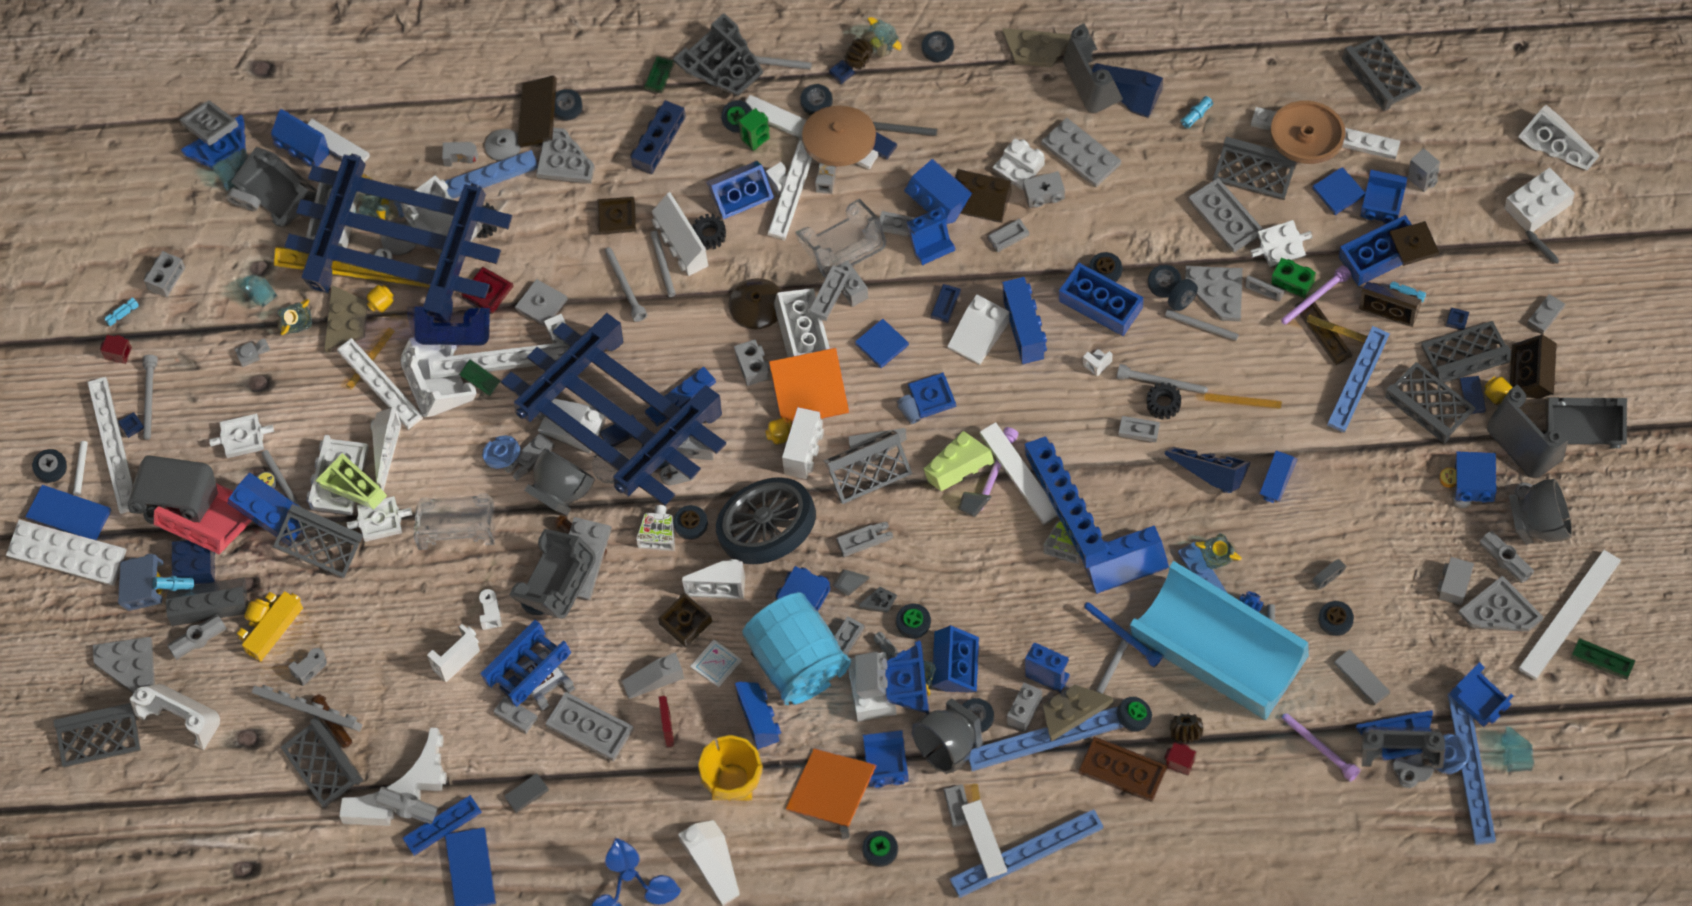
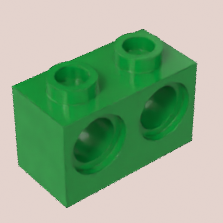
M754 108L739 120L741 140L752 151L770 139L768 117L764 112L760 113Z
M1281 257L1272 274L1271 284L1306 299L1315 282L1316 272L1309 267L1296 264L1293 260H1286Z

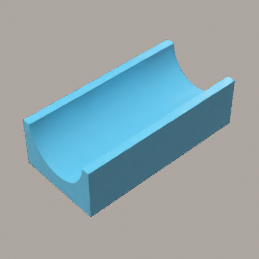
M1175 561L1170 565L1166 581L1150 608L1139 619L1134 618L1130 624L1132 636L1144 646L1155 652H1160L1164 655L1163 658L1264 720H1267L1309 657L1307 641Z

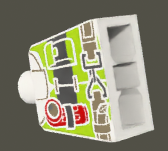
M656 505L654 513H645L636 539L638 548L675 551L673 517L670 514H666V506Z

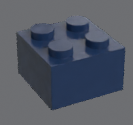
M188 540L172 542V576L177 578H193L194 585L215 582V552Z

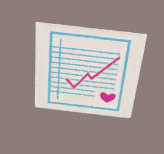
M713 639L690 667L720 687L742 659Z

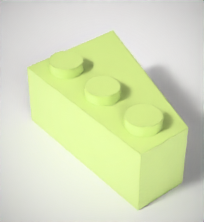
M963 431L924 468L927 481L940 491H943L962 481V478L966 475L979 472L978 469L987 464L989 466L994 464V459L989 448Z
M343 453L315 480L321 488L373 510L387 497L384 491Z

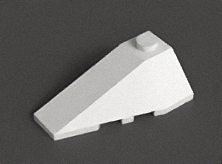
M1547 105L1537 113L1518 136L1532 149L1540 150L1552 157H1558L1567 163L1588 170L1600 156L1570 125Z
M395 407L378 412L375 419L371 422L376 483L383 491L402 425Z
M715 821L695 823L679 833L680 843L721 904L725 905L738 897L740 894L725 836Z

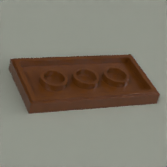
M1094 736L1078 773L1153 802L1168 765Z

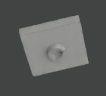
M536 279L515 308L518 312L545 326L544 321L554 317L568 298L561 292Z

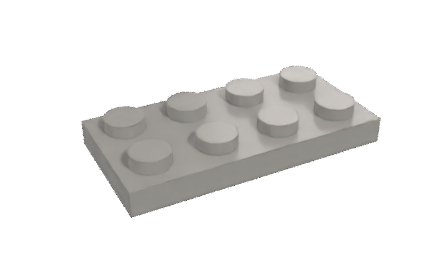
M1068 118L1064 119L1042 140V145L1094 187L1101 184L1121 165V160Z
M1219 178L1188 197V201L1233 253L1258 238L1257 232L1264 230Z
M574 517L569 534L579 536L596 555L595 563L577 596L578 598L591 600L612 527Z
M567 692L564 693L545 723L549 729L612 761L616 759L634 730L632 725Z

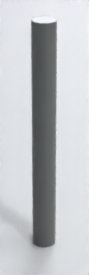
M873 122L876 130L937 136V129Z

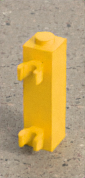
M284 591L279 598L272 592L267 594L265 599L268 600L267 602L272 607L250 634L243 628H240L236 633L239 636L238 638L244 642L242 647L245 653L259 662L265 658L303 609L300 602L301 599L294 593L289 594Z

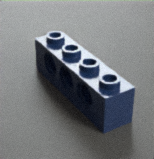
M665 100L662 106L657 108L656 116L653 120H650L646 133L641 135L637 148H634L631 152L630 158L633 167L653 174L686 118L684 107Z

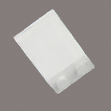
M976 295L966 309L948 344V349L980 365L1008 325L1009 311Z
M553 399L552 402L599 436L606 422L604 415L589 405ZM544 417L538 432L591 453L590 449L547 417Z
M735 559L721 561L682 577L684 592L689 597L744 599L745 573L743 562Z

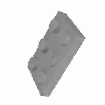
M210 100L180 119L182 126L209 146L239 126L233 117Z

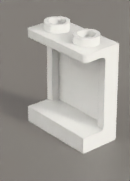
M463 624L459 626L462 638L441 657L434 650L427 654L432 670L445 682L452 678L480 651L478 647L479 641L475 638L476 633L469 626L467 628Z

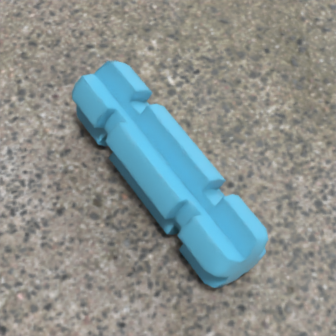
M1394 281L1389 286V289H1396L1401 293L1414 295L1422 299L1421 303L1425 300L1426 293L1423 291H1416V289L1403 284L1400 286L1399 283Z
M130 298L126 301L127 304L123 303L112 311L113 314H108L104 317L106 323L109 326L115 324L116 320L119 321L129 314L131 309L134 310L139 306L134 298Z

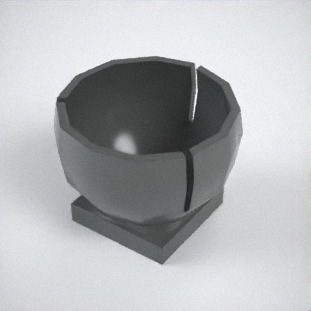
M544 448L538 455L533 467L534 484H528L524 491L555 511L568 515L571 510L568 505L583 498L592 488L595 478L563 457Z
M1556 479L1543 480L1532 485L1522 498H1519L1517 494L1509 496L1516 532L1526 545L1534 543V537L1549 543L1572 538V525L1569 519L1567 503Z
M952 698L946 702L947 710H935L920 717L913 724L911 732L915 745L923 757L943 744L926 760L935 769L945 774L955 772L968 761L972 745L977 749L983 745L980 718Z

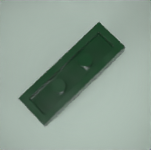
M1580 638L1571 656L1575 660L1628 680L1636 661Z

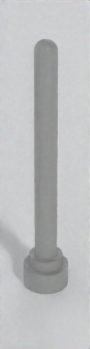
M607 247L605 253L632 307L631 316L635 322H640L646 319L648 314L645 308L638 304L613 250Z
M145 355L142 359V365L146 370L143 438L145 440L151 438L153 370L158 365V357L155 355Z
M1119 365L1117 379L1134 378L1158 384L1164 382L1166 386L1167 383H1171V387L1175 385L1176 388L1203 394L1208 392L1206 386L1133 371L1127 365Z

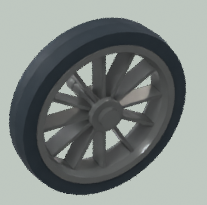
M783 477L763 479L744 487L726 502L716 521V535L721 547L732 559L751 565L772 562L791 553L805 541L815 524L816 508L811 495L801 483ZM773 499L772 503L768 507V500ZM763 502V507L759 509L755 507L756 505ZM751 509L754 514H747L746 512ZM777 527H783L786 529L783 532H780L777 529ZM763 535V542L758 543L761 536Z

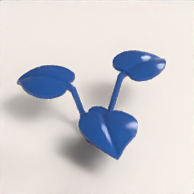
M615 838L606 854L605 863L610 870L620 874L618 876L616 895L613 899L609 894H603L597 897L591 906H622L621 903L616 902L619 899L622 880L630 881L634 877L647 889L645 893L646 900L655 905L671 902L680 894L681 888L672 878L665 875H658L652 878L649 886L646 885L638 871H635V867L639 864L640 859L638 852L627 842Z

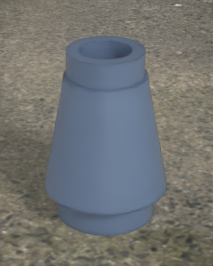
M911 395L903 396L897 401V407L910 424H915L921 420L915 399Z

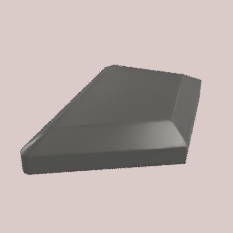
M964 492L958 509L976 517L992 496Z
M842 569L833 586L846 596H849L870 577Z
M879 587L859 604V608L889 612L897 595Z

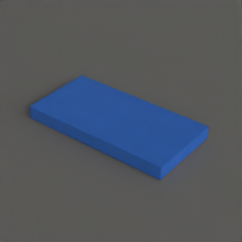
M42 485L25 517L29 521L52 529L97 540L112 510L107 506Z
M485 827L446 834L455 906H489L496 904Z

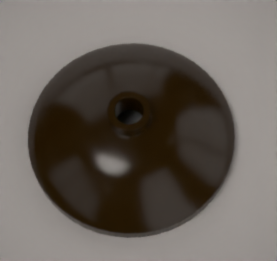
M762 278L749 279L740 283L733 290L729 298L731 316L739 325L748 329H764L775 324L778 318L774 302L777 293L782 292V290L772 281Z

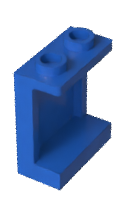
M1370 170L1360 217L1367 220L1383 221L1386 224L1398 219L1408 177Z
M941 208L932 210L907 222L914 254L921 265L956 251L955 245L950 240L946 225L948 218Z
M1456 451L1455 500L1494 502L1496 496V453Z
M1034 642L1025 657V677L1061 693L1070 677V674L1064 671L1069 658Z
M1479 662L1449 695L1485 727L1489 722L1493 724L1500 717L1498 714L1500 710L1505 712L1512 705L1510 700L1514 695L1510 694L1506 697L1481 673L1485 667Z
M903 730L863 735L866 762L876 765L869 781V787L881 788L888 784L903 785L905 782H909Z

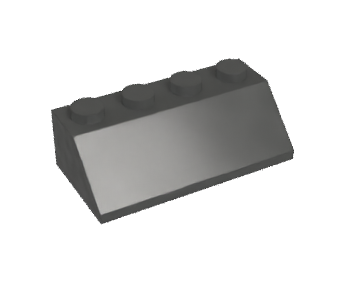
M245 577L194 585L192 590H168L166 596L167 617L172 626L206 621L216 614L220 618L243 615L248 606Z

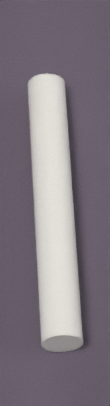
M86 441L80 442L73 490L74 495H81L88 445Z

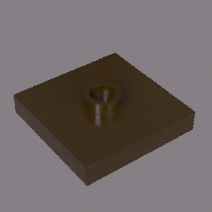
M635 196L598 199L600 235L637 232Z
M1426 221L1390 231L1389 235L1403 266L1439 255V250Z

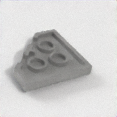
M553 128V139L543 142L537 178L591 184L595 169L593 162L586 157L583 150L571 139L565 129Z
M1186 266L1185 279H1190L1197 284L1198 292L1196 295L1198 299L1208 308L1210 307L1221 321L1241 322L1243 268Z
M1503 576L1458 612L1472 628L1528 632L1543 620V616Z
M151 637L93 645L95 666L106 672L133 694L140 687L155 685L153 642Z

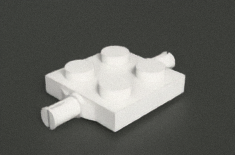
M1294 220L1258 231L1260 247L1250 250V254H1252V258L1263 254L1269 268L1278 265L1281 257L1286 260H1296L1305 257L1306 254L1302 246L1303 241L1312 239L1313 236L1311 231L1300 234L1296 229Z
M257 414L220 422V437L209 439L211 447L222 444L225 448L226 457L231 458L264 450L263 434L274 432L273 424L262 427Z
M393 496L385 498L374 510L361 504L357 505L358 520L346 523L349 529L359 527L362 531L364 542L401 534V517L412 515L411 507L399 510L396 499Z

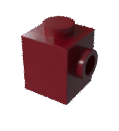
M107 335L105 341H102L100 351L105 360L126 364L132 350L129 340L119 335Z
M1174 742L1172 748H1168L1165 753L1166 765L1170 769L1189 775L1195 762L1197 751L1190 749L1186 744Z

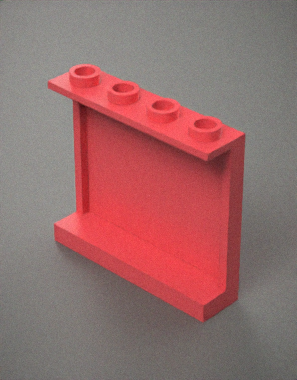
M217 483L218 494L200 523L192 522L182 517L179 508L166 507L164 509L158 506L154 510L155 526L219 555L252 520L227 504L233 490Z

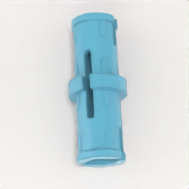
M1205 96L1196 106H1192L1190 112L1180 120L1182 125L1189 129L1196 120L1201 119L1204 113L1213 105L1212 99Z
M176 576L153 578L154 589L176 591L177 589L192 590L194 587L193 578H177Z

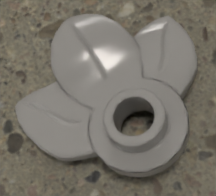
M1420 754L1412 755L1407 760L1396 758L1393 764L1394 771L1399 775V783L1405 788H1412L1418 782L1427 781L1434 772L1433 766H1424ZM1407 777L1412 778L1411 781H1406L1405 779Z

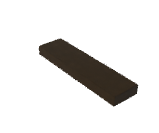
M1315 302L1299 314L1335 365L1352 357L1349 348Z

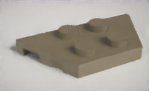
M1003 28V36L1006 38L1015 64L1052 68L1056 59L1064 52V48L1067 46L1071 35Z
M336 286L331 288L324 348L326 353L331 352V349L343 345L351 338L354 341L365 338L368 311L367 301Z
M1073 685L1043 703L1050 740H1055L1114 704L1113 698L1078 685Z

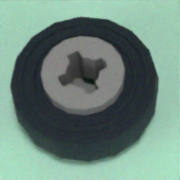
M47 449L35 456L32 468L39 480L51 483L64 476L67 470V462L59 451Z

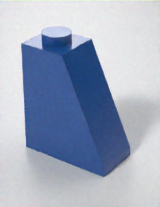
M1277 450L1275 451L1260 494L1264 496L1263 500L1274 503L1275 500L1280 502L1297 463V458Z

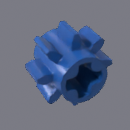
M1247 591L1246 595H1240L1239 601L1257 612L1261 611L1264 603L1259 601L1261 597L1259 594Z

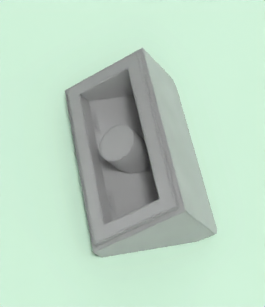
M1247 276L1246 288L1278 302L1285 293V290L1253 276Z

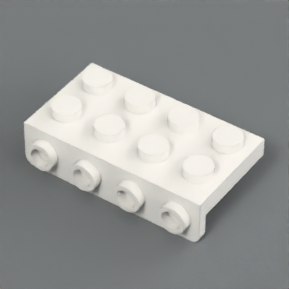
M329 435L324 436L319 445L320 455L315 460L316 471L311 476V491L307 492L306 497L311 510L352 515L355 505L354 501L321 488L315 480L342 453L363 472L369 448L368 444L331 439Z

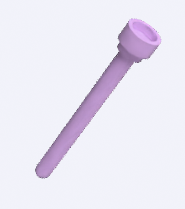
M1344 265L1337 268L1334 277L1281 319V323L1284 325L1288 324L1338 282L1347 281L1351 277L1349 269Z
M1005 427L1003 431L1009 442L1013 444L1018 437V431L1010 427ZM997 459L993 464L981 494H990L1001 468V464Z
M1289 714L1282 716V719L1342 769V773L1348 781L1351 782L1358 776L1360 769L1356 765L1347 764Z

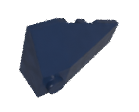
M1095 63L1092 68L1093 73L1104 69L1111 74L1123 98L1120 102L1127 106V109L1131 112L1149 118L1163 90V77L1146 71Z
M1171 447L1164 454L1225 493H1232L1240 488L1251 461L1232 456H1226V459L1215 458L1214 453L1198 455L1196 450Z

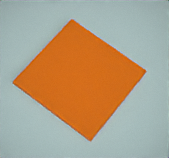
M836 348L769 361L781 418H786L787 421L790 420L791 424H793L798 407L820 412L821 419L849 413Z
M813 749L786 810L849 827L876 765Z

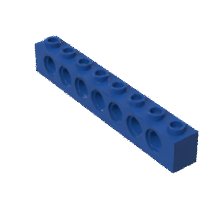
M1046 436L1025 443V456L1085 567L1088 568L1108 561V552H1110L1108 543L1102 540L1101 531L1098 526L1095 527L1092 514L1086 511L1085 501L1083 498H1079L1078 489L1075 484L1072 485L1068 470H1064L1061 457L1056 456L1053 443H1049Z

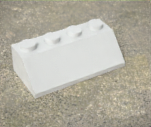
M670 192L667 193L652 211L653 219L651 221L655 229L659 228L661 231L660 236L663 242H668L672 256L678 258L680 269L682 271L685 270L688 276L708 267L706 249Z

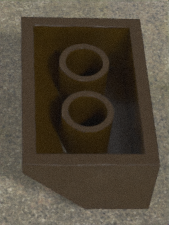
M957 169L955 179L972 193L960 214L1002 223L1012 192L1011 181Z
M1367 282L1361 291L1359 309L1413 327L1420 311L1422 299L1414 295L1401 293L1396 289L1383 287L1378 283Z
M1541 334L1512 344L1510 385L1512 387L1518 385L1526 394V398L1540 399L1554 394L1557 343Z

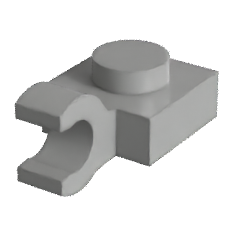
M262 339L255 346L252 342L236 348L235 351L241 365L245 367L260 360L258 355L270 351L266 340Z

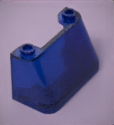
M407 307L408 322L413 338L418 344L481 346L489 340L490 308H470L466 310L463 315V323L433 322V316L426 314L424 307Z

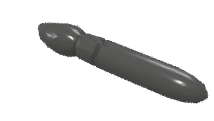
M1526 231L1530 242H1533L1550 261L1558 264V257L1534 232Z

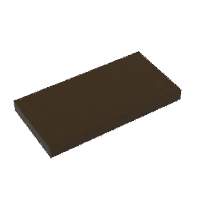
M554 75L522 83L517 144L520 148L553 139L557 78Z

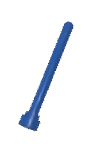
M1087 602L1084 604V608L1146 656L1149 665L1155 668L1160 663L1164 655L1158 651L1155 652L1148 649L1091 603Z

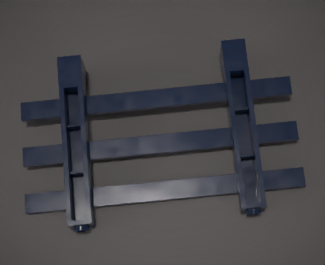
M344 154L338 171L312 165L308 179L333 187L326 205L301 199L296 213L321 220L314 240L289 233L284 246L286 249L309 254L301 278L311 289L329 294L332 284L331 265L333 261L430 285L422 309L431 320L449 324L453 311L452 295L454 291L483 299L486 298L489 284L459 277L465 256L493 264L498 262L501 249L470 242L476 223L479 222L508 230L513 215L483 208L486 193L480 185L464 184L459 201L363 178L362 175L366 164L356 154ZM356 192L451 215L453 219L448 234L445 236L350 212ZM347 226L442 250L436 270L338 246L344 227Z
M608 313L599 319L583 336L562 322L553 331V334L569 345L570 348L556 361L536 347L527 356V359L545 371V373L531 386L513 372H510L501 381V384L519 396L514 401L515 413L519 418L531 422L539 413L543 414L618 470L613 476L614 488L619 493H624L628 497L640 487L665 506L675 496V493L653 478L651 474L666 461L691 480L701 468L676 450L690 435L715 454L726 445L723 439L702 425L704 421L713 423L722 415L721 400L718 393L705 385L680 409L603 352L605 349L614 351L624 343L621 322ZM593 363L668 418L669 421L654 434L577 376L589 364ZM565 388H568L644 446L629 460L554 404L552 400Z

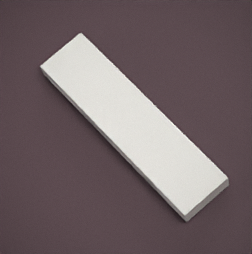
M311 119L308 123L309 126L324 134L329 151L342 159L344 154H356L361 157L364 163L370 157L367 151L315 120Z
M981 800L961 806L987 877L991 878L1006 873L1007 868Z

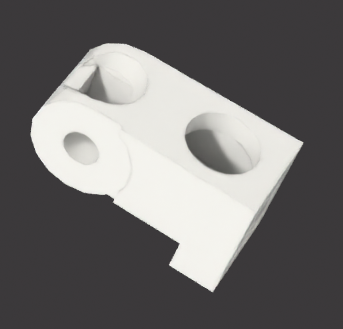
M490 589L483 590L479 595V600L485 614L479 616L482 629L502 627L495 592Z

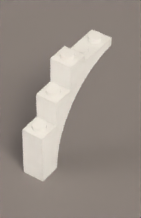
M430 728L427 743L419 759L401 779L387 787L388 789L398 793H411L417 796L418 800L421 798L420 790L442 791L443 784H446L447 774L440 765L441 754L439 753V747L443 746V735L440 734L438 728ZM378 791L361 797L342 798L339 817L343 824L390 826L391 819H394L395 811L375 804L379 794Z

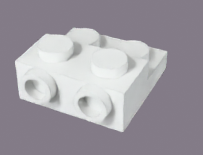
M1015 138L1004 150V155L993 166V172L1006 180H1010L1013 185L1023 190V180L1033 178L1045 165V157L1039 149H1031L1025 140L1021 139L1019 141Z

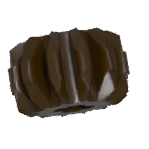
M857 38L852 41L851 45H848L849 47L846 50L844 59L848 66L860 70L866 66L872 57L873 45L867 40Z
M1181 713L1180 716H1174L1170 721V734L1172 739H1176V742L1182 741L1184 744L1186 742L1193 743V741H1199L1200 737L1203 736V722L1196 714Z

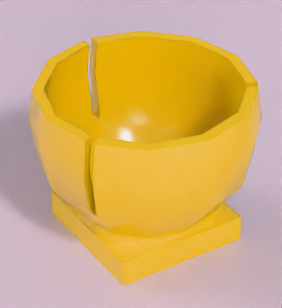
M733 735L717 738L718 749L716 741L713 740L703 749L698 763L701 783L712 794V800L752 801L753 791L757 788L763 771L758 750L747 739Z

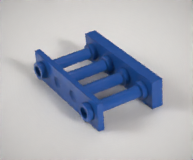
M536 620L480 673L484 682L492 688L498 683L510 692L509 697L516 707L524 702L572 653L564 640L557 646L544 637L546 633L541 624ZM537 642L552 651L545 659H542L530 650ZM524 655L538 665L531 673L517 664ZM510 669L524 678L517 687L503 677Z

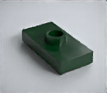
M656 56L644 85L645 89L662 93L674 66V61Z
M469 359L459 373L461 377L489 396H491L501 381L471 359Z

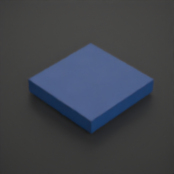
M1343 167L1313 185L1312 188L1335 215L1365 197V192Z
M882 319L856 340L855 345L882 368L908 347L909 342Z
M944 372L908 384L911 396L915 399L920 419L956 407L955 399Z

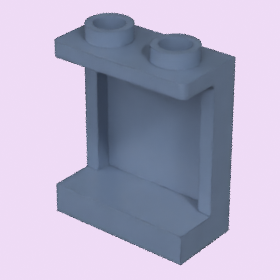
M146 554L144 557L130 558L129 560L122 561L120 564L118 604L128 611L162 604V596L156 593V589L153 588V578L157 577V567L163 565V560L154 554Z

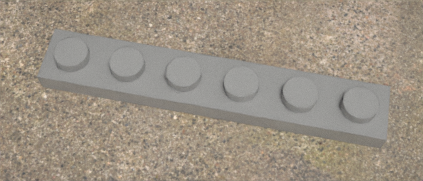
M254 685L252 693L259 697L360 732L363 725L357 722V717L346 714L345 717L340 716V712L335 709L323 710L324 706L315 702L312 705L306 704L307 700L297 696L295 699L289 698L290 694L280 690L278 693H275L273 688L262 685V687Z

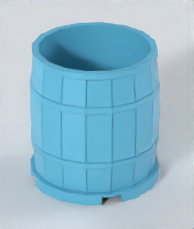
M800 592L782 597L766 606L742 630V635L746 639L753 656L771 683L781 693V700L785 705H789L788 702L790 701L793 705H797L815 697L831 686L830 680L836 675L841 678L851 666L850 658L842 652L836 638L819 615V612L815 610L806 596Z

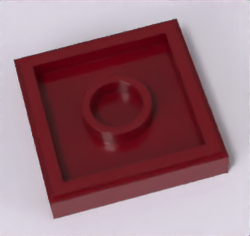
M482 266L472 280L490 285L486 298L483 299L463 293L461 296L493 314L514 286L510 281Z
M665 695L658 696L667 748L674 747L667 697Z

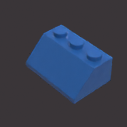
M283 109L278 111L271 131L273 144L279 149L283 148L292 157H298L305 165L319 167L330 154L324 134Z
M931 159L911 177L904 190L927 212L941 208L948 218L946 224L954 223L972 194L934 159Z
M758 161L706 181L711 196L723 219L774 199L763 166Z
M951 625L934 631L933 687L945 692H977L979 637Z
M736 682L737 698L757 750L780 742L779 734H781L778 722H773L772 717H775L771 705L767 706L765 700H768L765 689H761L759 683Z

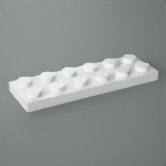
M18 520L6 556L114 586L120 571V564L127 550L115 545Z

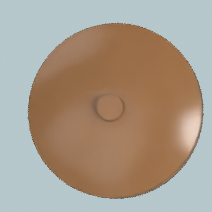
M1296 101L1283 106L1274 115L1270 136L1275 148L1288 159L1304 164H1317L1325 162L1339 153L1345 139V126L1340 116L1330 107L1315 101Z
M830 106L815 112L807 119L802 130V142L808 155L814 160L829 166H847L863 160L870 154L876 141V130L870 117L859 109L849 106Z

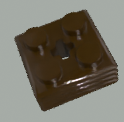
M686 593L682 594L658 617L659 625L684 647H687L713 622L712 616ZM682 619H685V620L689 619V621H687V622H682Z

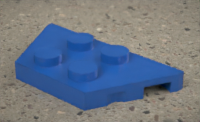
M242 114L234 118L239 126L230 133H227L210 146L201 139H198L181 149L183 155L216 170L246 153L245 125Z
M917 641L907 651L903 650L896 657L887 660L885 677L888 686L886 694L889 703L927 714L929 713L922 643Z
M1433 711L1358 724L1356 728L1361 735L1364 729L1372 726L1430 728ZM1382 748V759L1385 761L1421 754L1422 749Z

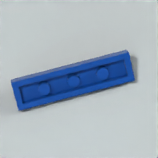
M702 367L664 397L682 409L705 385L708 387L714 385L716 379L705 367ZM651 406L645 410V415L656 427L668 419Z
M469 795L436 816L432 824L425 823L403 837V840L413 856H415L482 812L472 796Z

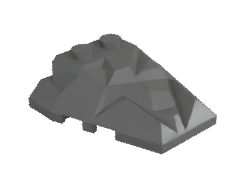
M725 13L711 24V30L691 49L688 50L685 47L673 58V61L686 73L737 97L763 74V70L756 57L747 46V41L741 36L738 25Z

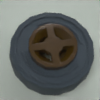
M1099 253L1091 259L1089 264L1090 269L1114 282H1117L1122 275V262L1113 253Z
M688 505L677 511L673 523L675 531L679 536L692 540L699 538L705 533L708 519L703 509L698 506Z
M1331 601L1323 605L1319 611L1318 621L1324 632L1329 635L1340 636L1351 629L1354 615L1352 609L1346 603Z

